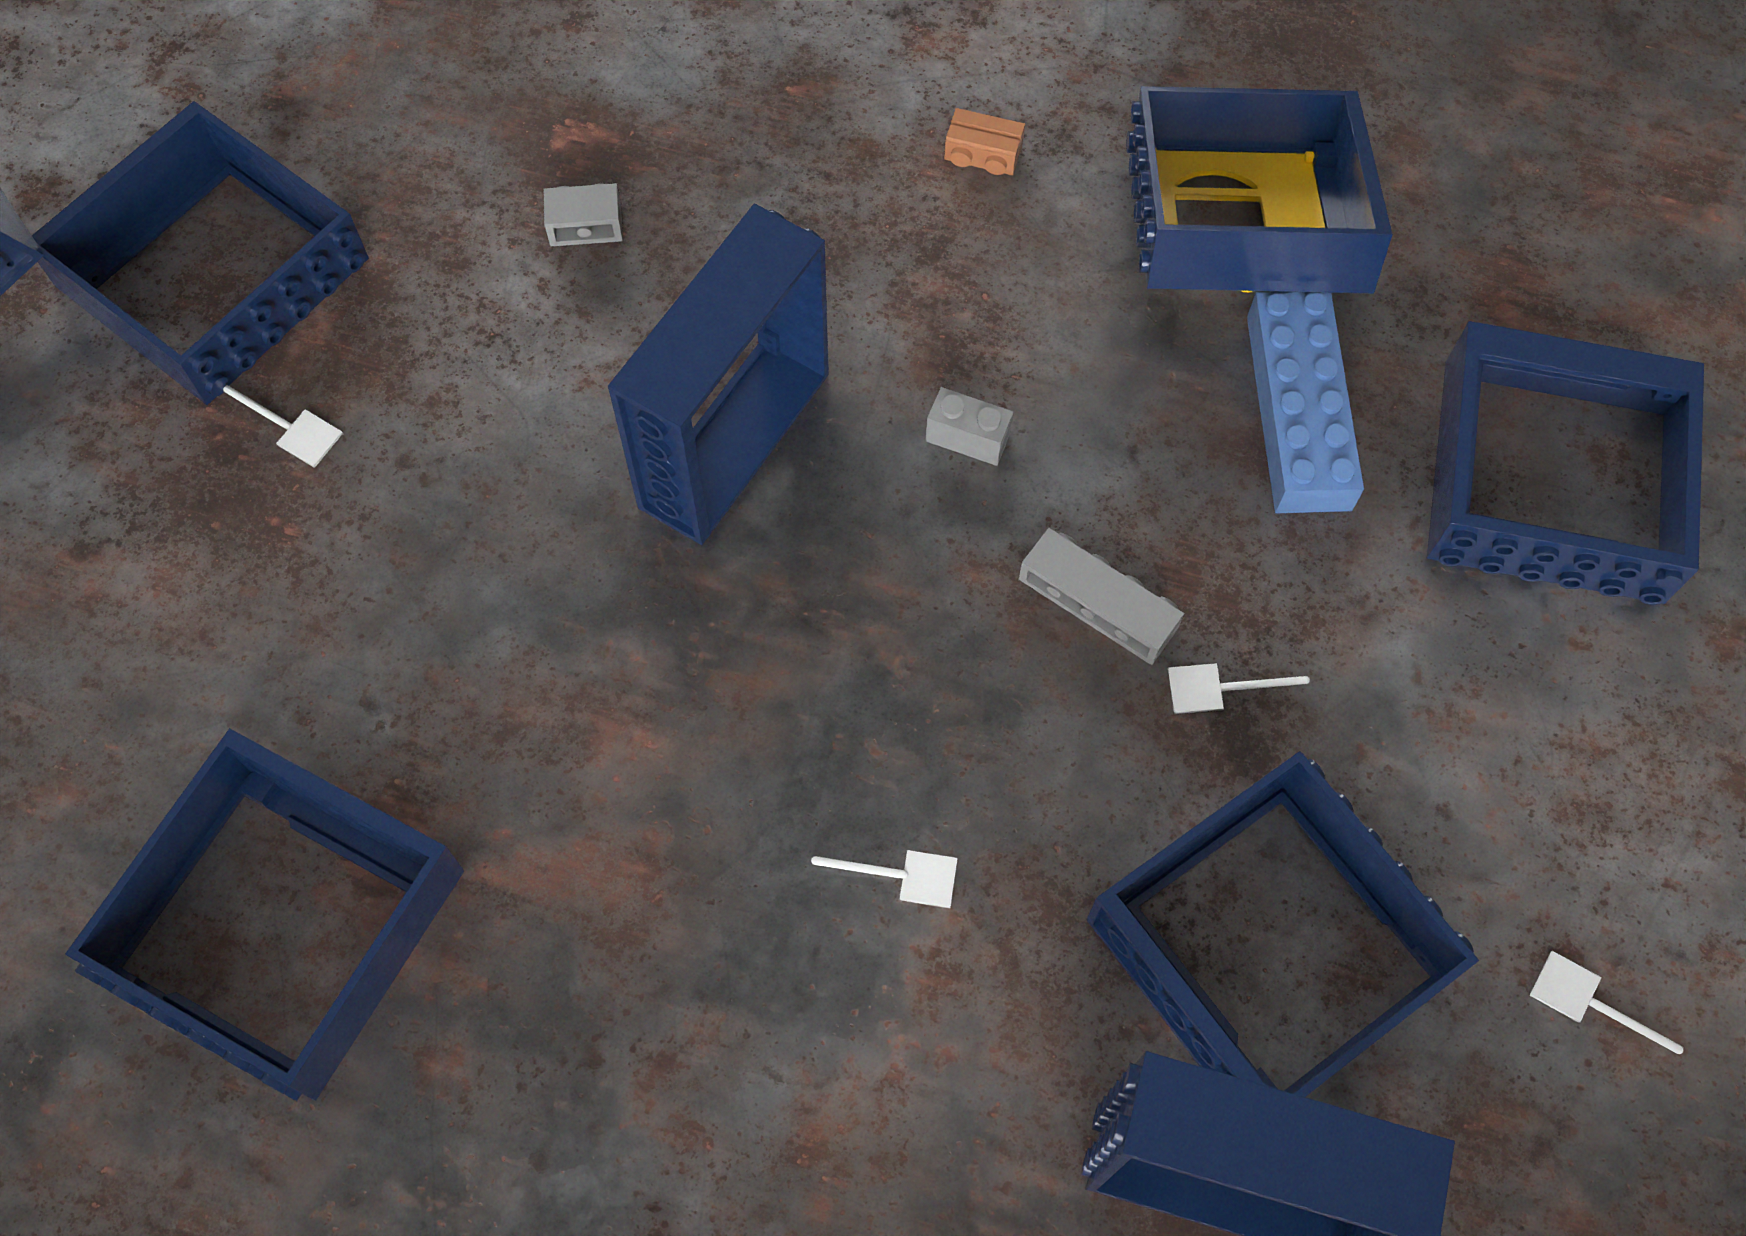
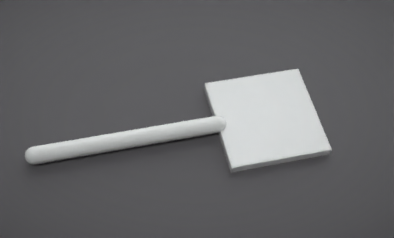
M226 385L223 388L225 393L287 429L276 444L314 468L343 434L342 431L306 409L291 424L232 387Z
M1217 663L1168 667L1174 714L1224 710L1221 691L1301 685L1310 682L1308 676L1220 683Z
M907 850L904 870L817 856L811 859L814 865L902 878L901 901L950 908L957 865V858Z
M1554 951L1550 952L1530 993L1531 997L1578 1023L1581 1022L1589 1005L1677 1054L1683 1053L1681 1045L1593 998V994L1601 980L1600 976Z

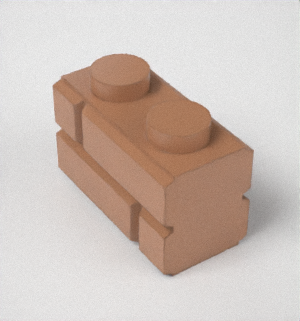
M956 108L946 136L944 160L951 161L959 167L970 165L983 168L993 175H1001L1003 173L1014 175L1023 145L1025 123Z

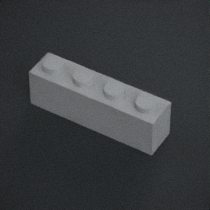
M1050 528L1046 530L1021 564L1020 581L1151 665L1154 664L1174 636L1184 616V613L1170 599L1156 596L1145 589L1143 584L1135 577L1121 574L1112 568L1109 562L1102 556L1097 554L1091 555L1077 546L1074 539L1067 534H1058Z

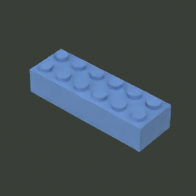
M1256 292L1247 315L1275 513L1352 511L1364 490L1332 295L1325 292Z

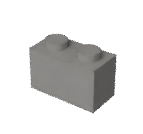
M617 183L545 188L544 225L550 247L623 241L622 211Z
M941 387L927 417L926 442L997 466L1010 436L1014 412Z

